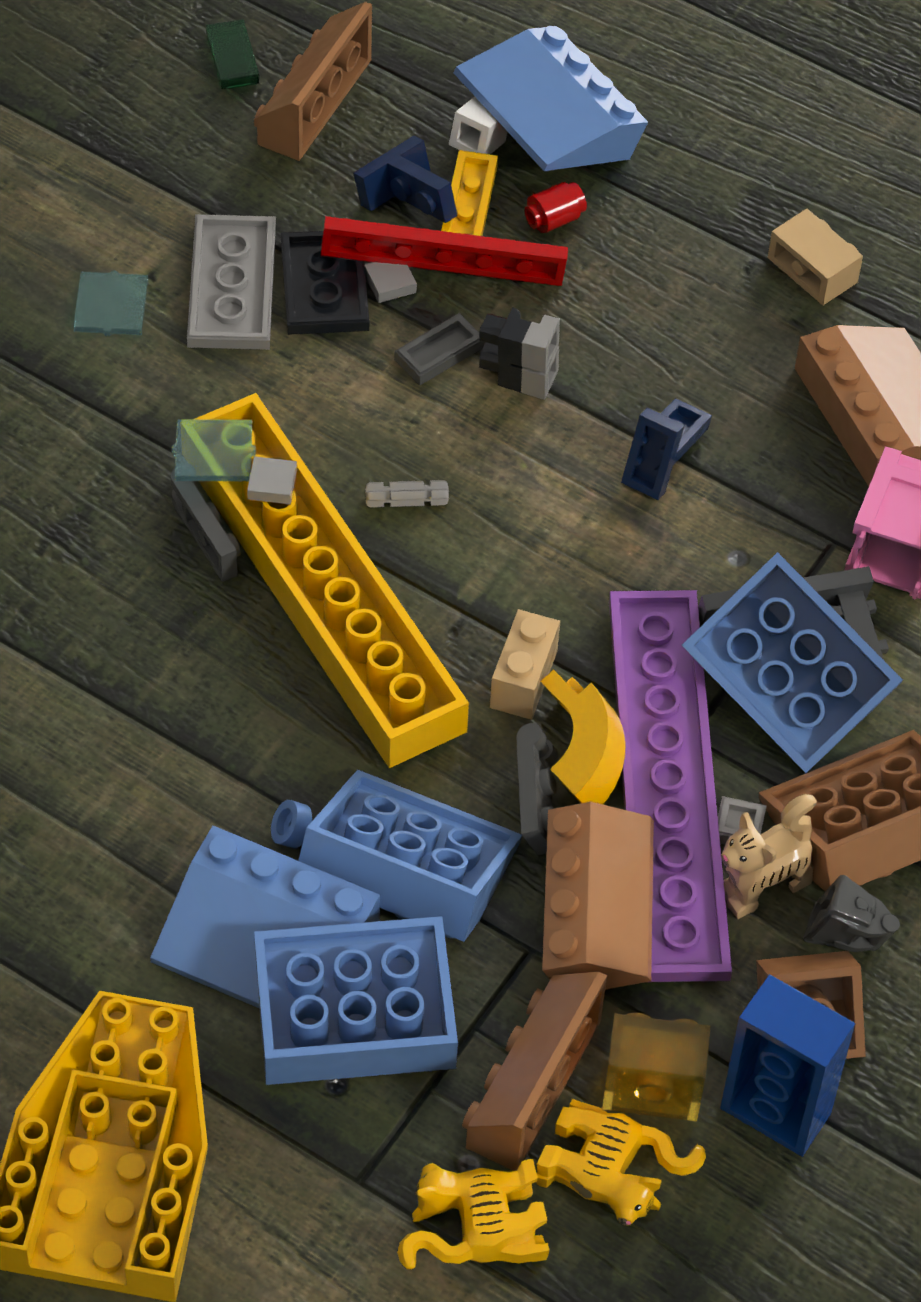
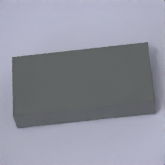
M458 313L395 350L394 360L420 386L481 350L485 342L479 341V332Z

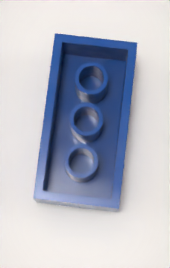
M769 974L739 1017L720 1109L803 1157L831 1115L855 1023Z

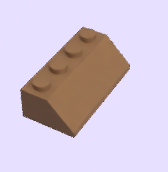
M363 2L333 15L321 30L317 29L313 33L309 47L303 55H297L290 73L284 80L280 79L271 99L266 105L262 104L256 112L254 126L257 127V143L259 146L295 160H301L371 61L372 4Z
M594 802L548 810L542 971L549 979L553 975L600 972L607 975L605 989L651 981L654 820L651 816Z
M600 972L553 975L544 991L539 988L535 991L526 1012L530 1017L523 1028L517 1025L512 1031L505 1049L509 1054L502 1065L498 1063L493 1065L484 1085V1089L488 1090L481 1103L473 1101L465 1115L462 1127L467 1129L466 1149L513 1171L518 1169L521 1162L528 1155L601 1022L607 975Z

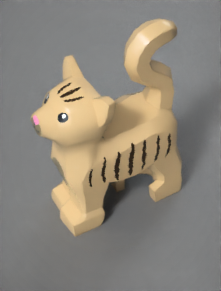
M804 794L790 801L781 813V823L773 826L761 835L754 827L749 813L746 812L741 815L739 830L729 837L721 854V859L729 874V877L724 879L726 906L737 920L757 909L759 905L758 898L766 887L778 884L790 876L795 878L789 882V889L792 893L812 883L814 869L811 860L813 847L810 842L812 826L811 817L805 814L811 811L817 803L813 795Z

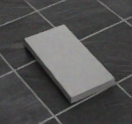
M195 214L187 348L270 350L276 237L275 216Z

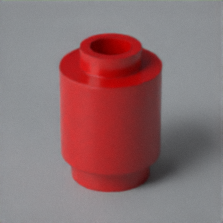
M561 182L529 196L524 213L527 222L533 229L537 228L541 233H547L577 220L580 217V213L586 211L587 203L584 193L577 183L571 182L567 184L566 182Z

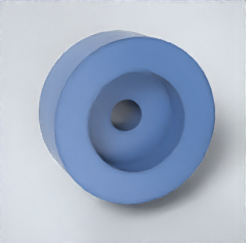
M293 800L282 802L272 819L271 836L273 841L290 848L300 847L303 844L306 828L312 822L310 807Z

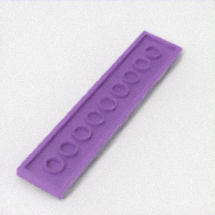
M697 590L610 591L609 612L617 716L623 727L626 746L625 759L621 771L624 810L648 815L654 820L652 971L650 982L730 981L732 966L704 668L682 646L700 628Z

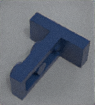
M416 136L410 137L353 173L360 204L369 211L374 210L396 196L399 200L411 204L423 213L431 215L444 223L458 216L451 182L430 171L424 140Z
M676 398L661 413L646 408L639 416L621 483L659 500L666 492L673 465L708 430L712 415Z

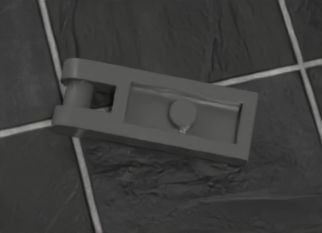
M188 465L177 466L171 472L173 506L220 580L224 582L238 576L237 557L241 556V551L235 536L231 532L225 533L221 527V519L215 505L212 502L206 503L196 488L197 476L195 470Z
M528 723L519 729L516 737L521 835L537 855L547 853L548 810L554 809L552 807V794L557 792L554 773L550 770V766L555 763L558 752L554 745L546 739L545 733L538 724Z

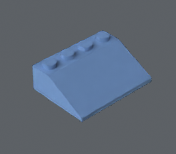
M557 26L527 29L456 66L453 72L543 171L630 160L648 123L636 110V106L613 86V82L604 76L590 62V58L581 52L567 38V34Z
M778 552L682 644L688 653L805 773L816 765L903 681Z
M357 769L307 826L298 861L380 894V908L394 913L400 919L442 916L445 937L456 938L464 942L480 921L521 842L522 835Z
M212 826L191 861L150 960L151 963L259 1008L254 943L255 931L378 922L380 920V894L221 828Z
M442 916L254 932L266 1085L456 1069L458 1039Z

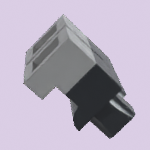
M512 307L507 318L488 313L479 331V341L485 342L479 358V368L497 372L498 386L545 400L559 370L560 318L544 315L539 324L521 319L520 312Z

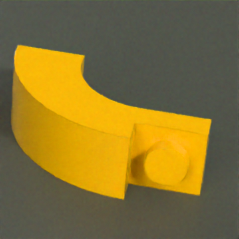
M553 669L540 682L571 715L573 735L565 754L550 770L580 803L594 802L604 804L614 790L624 764L626 746L622 724L614 709L592 682L584 689L573 677L565 682Z

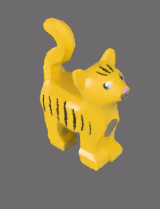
M572 1099L569 1107H563L556 1121L555 1134L564 1138L577 1135L586 1141L580 1153L563 1149L560 1146L545 1145L537 1162V1185L547 1188L554 1181L562 1183L585 1199L608 1204L615 1212L617 1220L622 1225L628 1226L637 1218L645 1217L650 1209L659 1211L661 1203L654 1196V1192L660 1189L662 1180L659 1178L624 1174L642 1145H652L658 1163L668 1172L682 1176L695 1173L701 1168L705 1161L706 1153L703 1146L697 1144L686 1157L680 1158L675 1154L669 1135L661 1130L641 1125L623 1113H607L600 1107Z
M533 1159L522 1161L517 1170L510 1172L477 1168L462 1173H455L442 1169L433 1163L423 1167L421 1178L417 1185L418 1207L412 1213L413 1222L422 1221L453 1208L458 1209L462 1223L463 1240L457 1245L451 1246L436 1233L422 1230L409 1233L399 1243L397 1253L400 1263L407 1270L414 1269L416 1267V1253L422 1248L427 1249L433 1256L444 1263L461 1264L472 1260L479 1263L504 1261L519 1264L547 1260L549 1254L548 1243H545L543 1235H535V1230L547 1223L543 1202H533L529 1205L527 1211L521 1213H511L508 1207L509 1202L525 1200L533 1195L532 1183L537 1182L538 1179Z

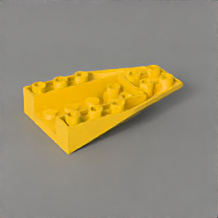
M105 991L97 993L16 1108L0 1163V1270L176 1302L208 1150L193 1007Z

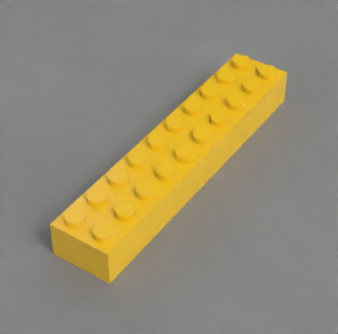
M257 393L181 424L182 457L188 466L195 470L198 481L387 766L392 768L467 733L469 702ZM254 456L297 461V473L291 505L248 500L247 489Z

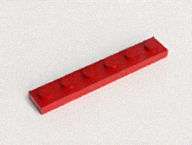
M325 216L321 256L401 264L415 268L562 286L568 247Z

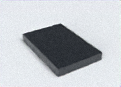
M323 231L281 233L288 335L369 331L370 321L364 261L321 256Z

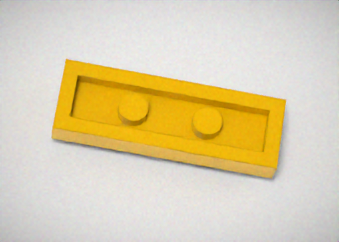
M459 150L451 184L458 216L447 223L443 222L441 231L483 236L498 166L497 155Z

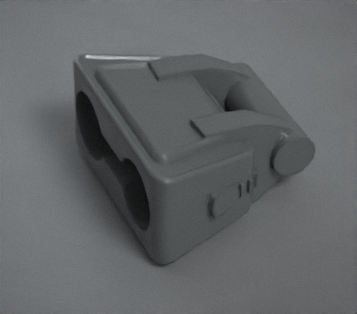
M840 875L814 903L803 940L808 943L833 946L850 952L876 951L898 930L900 922L896 916L890 913L882 901L869 894L849 877Z

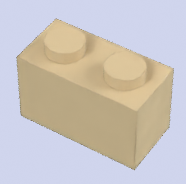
M805 209L772 231L768 259L820 304L825 305L858 283L863 255L859 253L854 245L847 243L834 232L827 222L819 219L810 210Z
M518 609L492 677L491 709L530 720L533 719L544 689V685L540 681L550 673L558 651L559 620Z

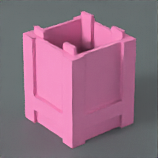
M885 446L854 523L852 533L856 534V539L847 559L845 570L869 566L875 582L909 592L913 599H921V460L901 454L902 451Z

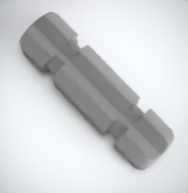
M430 480V485H424V481L389 482L390 486H384L383 482H369L365 487L366 504L370 508L384 507V503H390V507L424 506V502H430L431 506H441L448 504L449 489L445 480Z

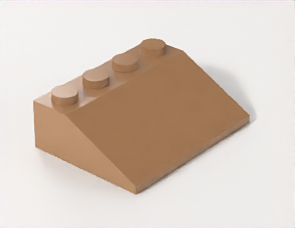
M836 325L800 337L795 370L868 487L885 446L902 451L901 454L921 460V352L906 329Z
M914 730L759 792L760 802L762 805H767L766 811L775 825L781 823V813L790 801L804 794L815 797L817 801L815 807L805 815L811 817L812 832L810 842L813 847L811 857L814 867L813 881L824 891L840 875L849 877L860 886L877 878L887 877L896 870L921 861V736Z

